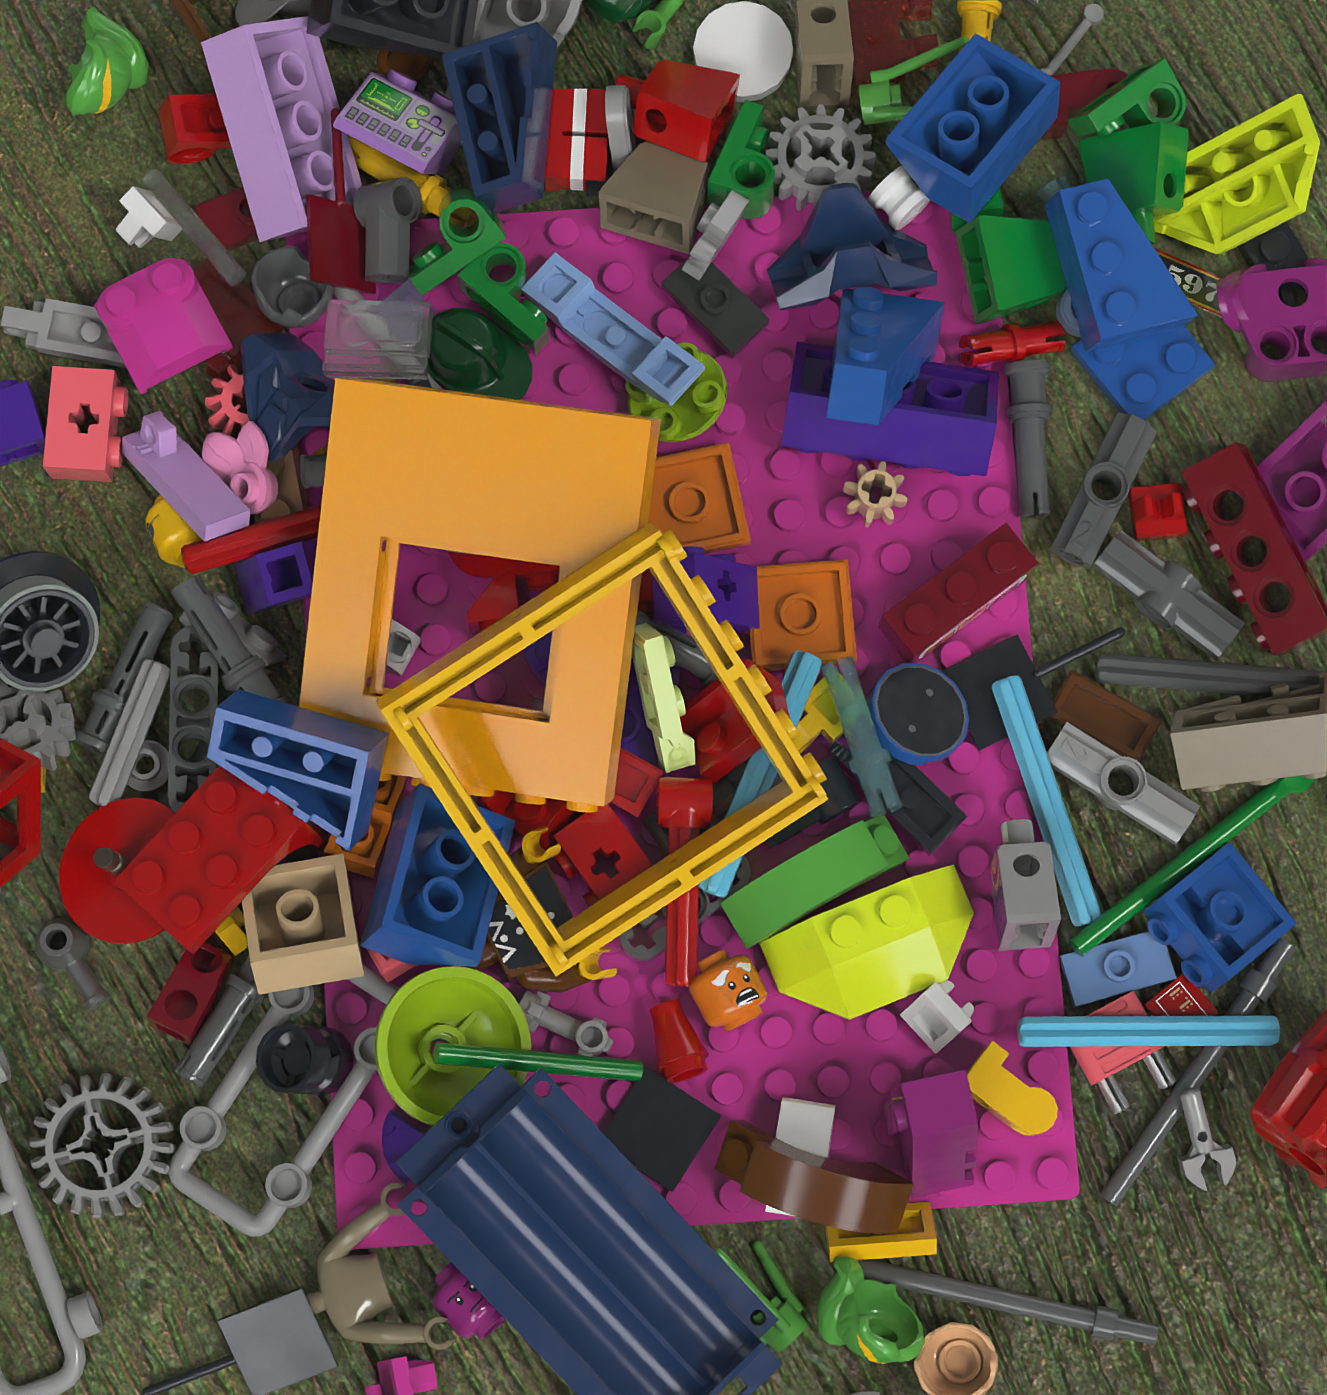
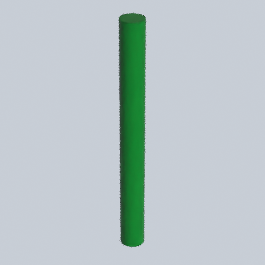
M439 1042L435 1044L433 1050L434 1064L493 1069L500 1063L505 1070L535 1073L539 1068H542L547 1074L638 1082L643 1074L641 1060Z

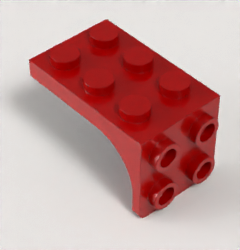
M219 765L113 882L180 944L194 954L280 860L305 845H315L322 851L326 847L327 842L318 834L322 827L311 820L307 823L292 814L294 811L292 807L269 792L263 795Z

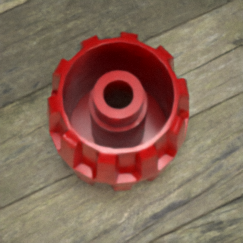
M1327 1010L1288 1050L1253 1103L1249 1114L1253 1127L1262 1140L1275 1146L1277 1155L1289 1166L1299 1165L1306 1170L1310 1182L1321 1189L1327 1186Z

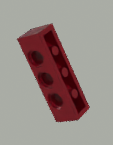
M1235 442L1181 471L1187 482L1186 485L1181 487L1182 493L1195 514L1202 512L1210 530L1204 532V535L1213 554L1217 559L1223 557L1226 559L1233 573L1232 576L1227 578L1229 586L1241 605L1248 603L1256 619L1255 622L1251 623V629L1264 651L1271 648L1274 656H1284L1327 634V603L1247 446ZM1231 492H1237L1242 497L1243 510L1236 519L1229 521L1222 514L1221 504L1226 495ZM1259 537L1266 545L1267 554L1261 564L1253 567L1246 561L1244 549L1251 539ZM1282 583L1290 592V602L1286 609L1277 613L1270 608L1267 596L1269 590L1275 584Z

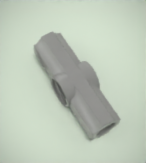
M1066 722L1047 752L1051 767L1096 795L1098 801L1105 807L1121 811L1173 845L1178 843L1200 808V805L1147 773L1137 760L1120 756L1068 722ZM1113 772L1127 774L1133 782L1132 794L1127 796L1115 794L1108 784L1109 774Z

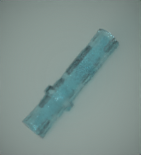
M853 657L837 659L844 678L843 681H841L838 668L834 666L833 662L825 664L821 667V670L825 675L853 758L849 761L852 773L859 776L870 809V816L885 815L886 811L880 796L881 792L886 806L890 808L891 812L903 807L888 767L891 757L888 749H882L854 666Z

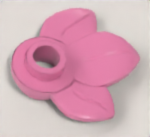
M248 421L241 429L237 439L225 433H209L205 437L202 447L203 461L250 509V514H259L274 504L278 495V482L274 473L266 468L269 447L265 435L257 424L253 421Z

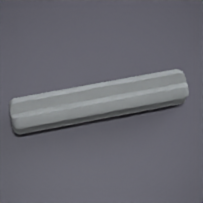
M146 659L141 663L88 795L89 800L100 807L122 799L170 679V668L160 662Z

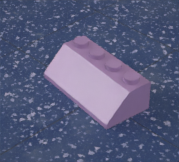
M309 16L242 25L201 42L259 242L307 232L306 195L311 194L335 201L331 110L334 108L340 110L320 38L306 33ZM342 132L346 204L354 205L355 193L362 186L348 134Z

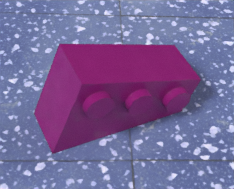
M966 1069L899 1084L889 1093L890 1101H886V1104L882 1105L888 1135L898 1134L908 1181L914 1183L911 1191L912 1198L974 1185V1175L971 1168L975 1167L976 1160L974 1153L968 1154L967 1151L977 1149L978 1121Z

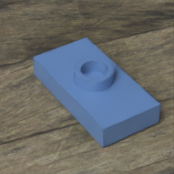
M1149 931L1097 945L1083 957L1079 956L1076 952L1059 957L1073 1008L1176 979L1167 946L1157 942Z

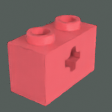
M52 366L43 467L51 479L113 482L114 467L122 466L124 456L122 454V437L117 436L118 417L125 418L128 411V388L121 386L122 383L115 370ZM88 416H93L97 424L89 425L87 434L82 433L78 425H86Z

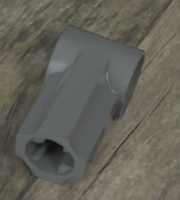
M399 177L363 185L355 193L353 204L358 221L366 228L365 280L373 283L391 284L408 282L410 223L418 219L422 210V197L419 188L408 177Z

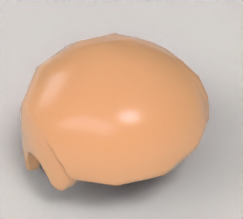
M950 1322L934 1329L924 1337L925 1344L920 1354L914 1360V1370L921 1388L929 1395H985L993 1385L998 1371V1355L989 1336L972 1324Z

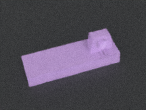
M161 411L143 416L141 431L122 437V454L204 542L249 526L250 509L203 459L178 436L175 425H172L163 416Z

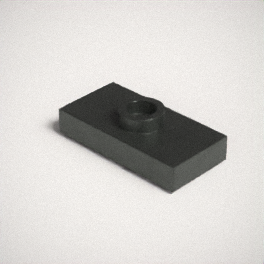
M688 257L661 282V288L733 359L769 325L770 319L713 263H710L700 280L684 272L682 268L689 259Z

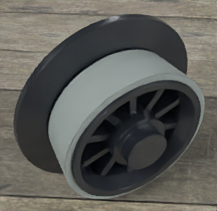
M29 551L1 559L0 680L2 679L7 683L8 687H15L24 691L29 690L31 692L55 689L70 682L89 664L98 644L100 601L94 584L76 563L58 554L44 551Z

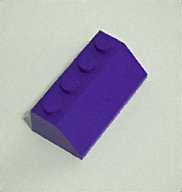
M797 341L781 446L794 447L796 450L804 453L821 451L841 454L856 461L874 459L893 462L909 469L926 467L946 470L956 476H970L972 474L987 476L997 425L999 372L925 361L920 367L919 377L914 383L908 382L905 385L901 399L879 426L826 418L834 347Z

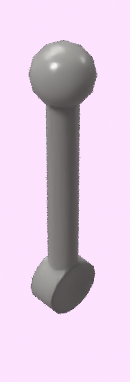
M1089 4L1085 7L1083 21L1046 68L1040 69L1042 72L1049 76L1054 75L1090 26H1096L1101 23L1104 11L1100 5Z

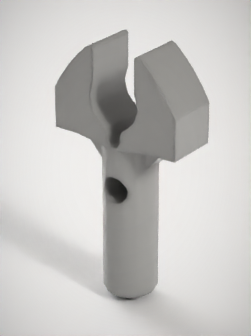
M1196 1088L1186 1089L1180 1094V1099L1192 1146L1187 1155L1177 1157L1181 1173L1194 1185L1207 1191L1206 1183L1201 1173V1166L1205 1162V1154H1207L1216 1161L1219 1181L1227 1185L1237 1163L1233 1147L1228 1143L1219 1145L1213 1141L1200 1090Z

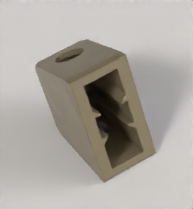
M796 0L794 46L799 108L816 110L818 104H824L825 109L849 108L854 55L848 1Z
M645 142L639 144L599 191L600 228L690 254L698 233L696 228L702 219L708 200L709 163L707 161L705 163L653 143Z

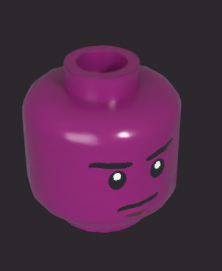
M452 1262L434 1279L439 1289L433 1297V1308L441 1317L448 1319L446 1323L459 1337L470 1338L476 1335L480 1340H483L506 1320Z

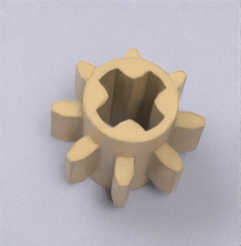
M884 461L879 464L878 470L867 471L865 466L862 464L858 465L856 473L859 482H845L843 492L855 496L854 500L847 506L846 513L849 515L858 511L865 517L864 525L866 528L870 527L873 519L883 518L885 523L891 525L894 520L891 507L902 508L907 503L908 498L906 496L896 493L905 477L903 474L892 477L889 473L885 472L886 462ZM872 486L882 488V497L878 504L869 502V492Z

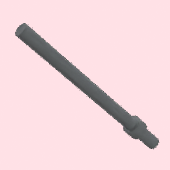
M1279 938L1258 968L1248 971L1238 986L1242 991L1224 1016H1250L1259 1002L1262 1004L1266 1003L1277 987L1273 982L1296 950L1290 943ZM1202 1046L1099 1194L1102 1199L1117 1208L1183 1113L1180 1094L1186 1089H1199L1229 1046Z
M871 1259L856 1260L862 1267L864 1279L879 1280L886 1284L892 1282L896 1284L897 1288L1090 1331V1337L1112 1341L1115 1336L1155 1345L1158 1338L1159 1324L1118 1315V1309L1096 1305L1095 1310Z

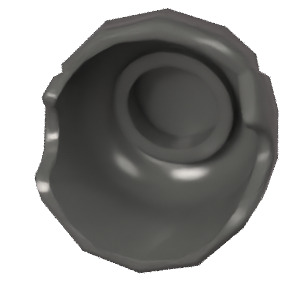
M286 246L268 251L255 263L251 277L258 307L268 319L282 326L303 328L318 321L330 308L334 287L310 281L309 258L305 257L296 246Z

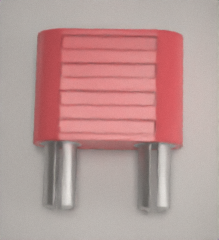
M1132 991L1087 1016L1148 1015L1137 995ZM1165 1046L1070 1047L1090 1085L1098 1084L1114 1114L1126 1110L1130 1104L1113 1074L1143 1058L1159 1089H1165L1176 1081L1159 1050Z

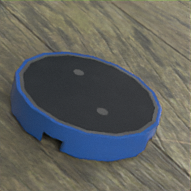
M903 663L887 670L869 691L865 708L867 721L871 718V724L875 729L872 732L878 744L895 759L911 765H926L928 762L942 761L948 758L966 737L969 724L966 700L957 685L938 669L923 663Z

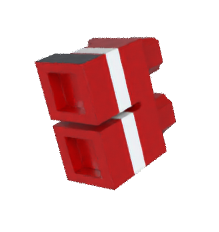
M553 89L544 180L546 192H557L560 189L586 191V196L599 197L600 189L607 182L609 139L605 114L606 89Z

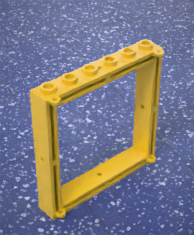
M652 523L647 524L376 700L381 713L555 976L560 975L828 800L824 789L820 785L827 780L824 772L810 752L802 757L792 742L793 739L800 736L794 724L783 709L776 713L773 712L764 697L772 692L767 681L755 664L746 669L736 653L744 647L737 633L727 620L718 624L708 608L716 602L712 593L699 575L690 579L681 565L680 561L688 557L682 545L670 529L662 534ZM649 568L783 781L556 928L418 717Z

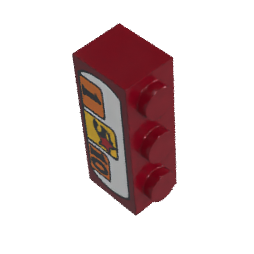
M1006 522L883 614L878 628L905 663H917L1030 578L1039 563Z

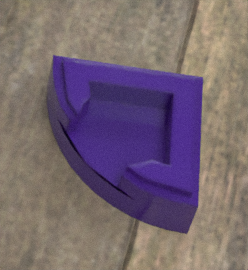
M390 1110L382 1128L383 1152L392 1172L402 1182L407 1184L410 1178L395 1162L426 1132Z

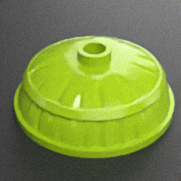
M457 966L428 970L404 983L386 1004L380 1016L375 1036V1060L385 1089L402 1110L413 1118L431 1126H434L492 1070L434 1064L431 1045L435 1040H440L442 1043L531 1051V1037L527 1020L520 1005L509 990L496 979L483 972ZM506 1070L520 1086L523 1085L528 1072Z

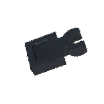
M1287 222L1237 246L1249 267L1265 264L1267 271L1302 267L1303 260L1308 259ZM1296 282L1283 283L1278 290L1280 300L1290 307L1297 306L1291 296V289L1300 288L1306 293L1305 289Z

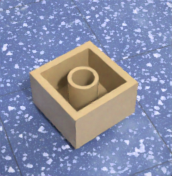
M343 853L275 865L242 900L250 964L258 995L364 976L351 888Z

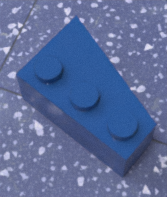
M873 287L843 289L834 342L826 418L879 426L901 399L905 385L908 382L914 383L919 377L920 367L925 361L931 362L936 356L945 302L886 294Z

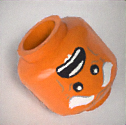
M725 949L697 963L701 973L693 978L689 991L709 1026H723L725 1031L729 1032L764 1013L760 1005L766 1001L768 992L748 956L738 954L729 958Z

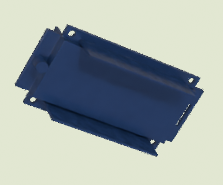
M499 1063L395 1162L416 1184V1187L397 1205L577 1395H717L736 1376L747 1385L737 1395H752L783 1364L760 1340L779 1319L542 1068H539L520 1086ZM540 1081H546L550 1085V1092L544 1097H540L535 1093V1085ZM417 1199L423 1200L427 1205L426 1211L421 1215H416L411 1211V1204ZM755 1310H762L765 1314L764 1321L759 1325L753 1324L750 1320V1315Z

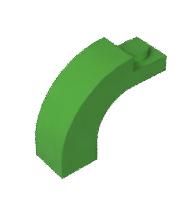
M883 813L866 822L862 820L802 851L744 886L720 904L745 948L748 949L781 933L824 904L900 866L910 858Z

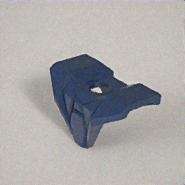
M848 182L833 184L823 189L801 235L767 269L780 310L817 305L839 289L878 284L897 291L936 286L938 275L937 270H933L929 260L927 245L884 223L858 186Z
M252 333L243 338L241 342V357L249 421L257 424L265 435L269 447L267 460L280 461L314 426H324L330 430L335 381L327 375L328 369L316 351L292 333Z

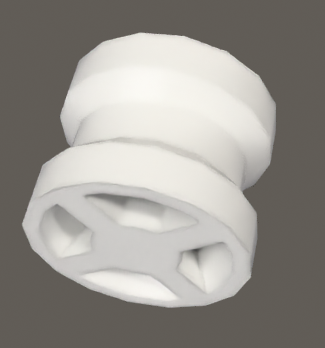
M900 166L873 190L868 201L874 208L883 209L889 215L888 223L895 230H899L911 222L926 207L930 199L912 181V177L906 169Z

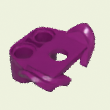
M1308 258L1303 260V267L1267 271L1265 264H1257L1229 273L1217 281L1216 289L1221 315L1224 322L1232 330L1242 332L1249 346L1245 353V365L1248 372L1254 378L1261 381L1274 382L1318 377L1327 374V354L1317 352L1311 343L1313 339L1327 341V259ZM1286 282L1300 284L1306 291V302L1298 307L1285 305L1279 298V287ZM1265 344L1276 346L1281 351L1283 359L1271 360L1262 353L1260 346Z

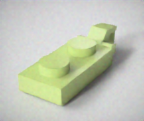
M649 624L635 626L632 657L646 724L653 734L659 767L664 772L669 773L695 765L694 739L682 731L680 717L686 713L684 699L678 686H673L670 667L675 666V655L671 642L667 636H663Z

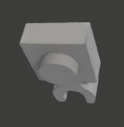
M731 190L721 207L713 202L711 203L696 228L704 234L691 250V256L682 268L684 272L697 280L701 279L710 263L713 262L734 231L749 202L748 199Z

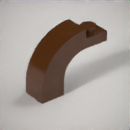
M730 1120L715 1166L716 1171L741 1184L739 1192L765 1205L811 1222L861 1233H898L914 1183L875 1162H844L803 1151L781 1141L745 1120Z

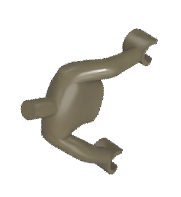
M391 1183L382 1191L381 1201L343 1227L318 1255L317 1275L319 1290L306 1294L314 1313L326 1311L338 1333L346 1340L377 1344L427 1343L433 1349L446 1350L455 1343L456 1339L448 1340L443 1344H436L431 1338V1330L436 1324L445 1323L448 1320L447 1318L435 1317L429 1320L427 1324L369 1321L381 1311L394 1306L390 1289L377 1252L362 1256H348V1254L363 1238L390 1216L406 1215L401 1208L392 1209L388 1204L389 1195L395 1190L405 1188L406 1185Z

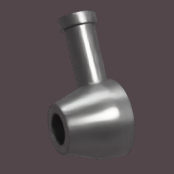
M52 919L41 927L36 937V951L40 960L54 970L68 972L85 999V1006L89 1011L102 1006L111 998L108 990L102 988L85 961L90 948L88 933L82 930L72 919ZM59 932L65 933L67 937L66 945L60 950H52L50 946L52 936Z

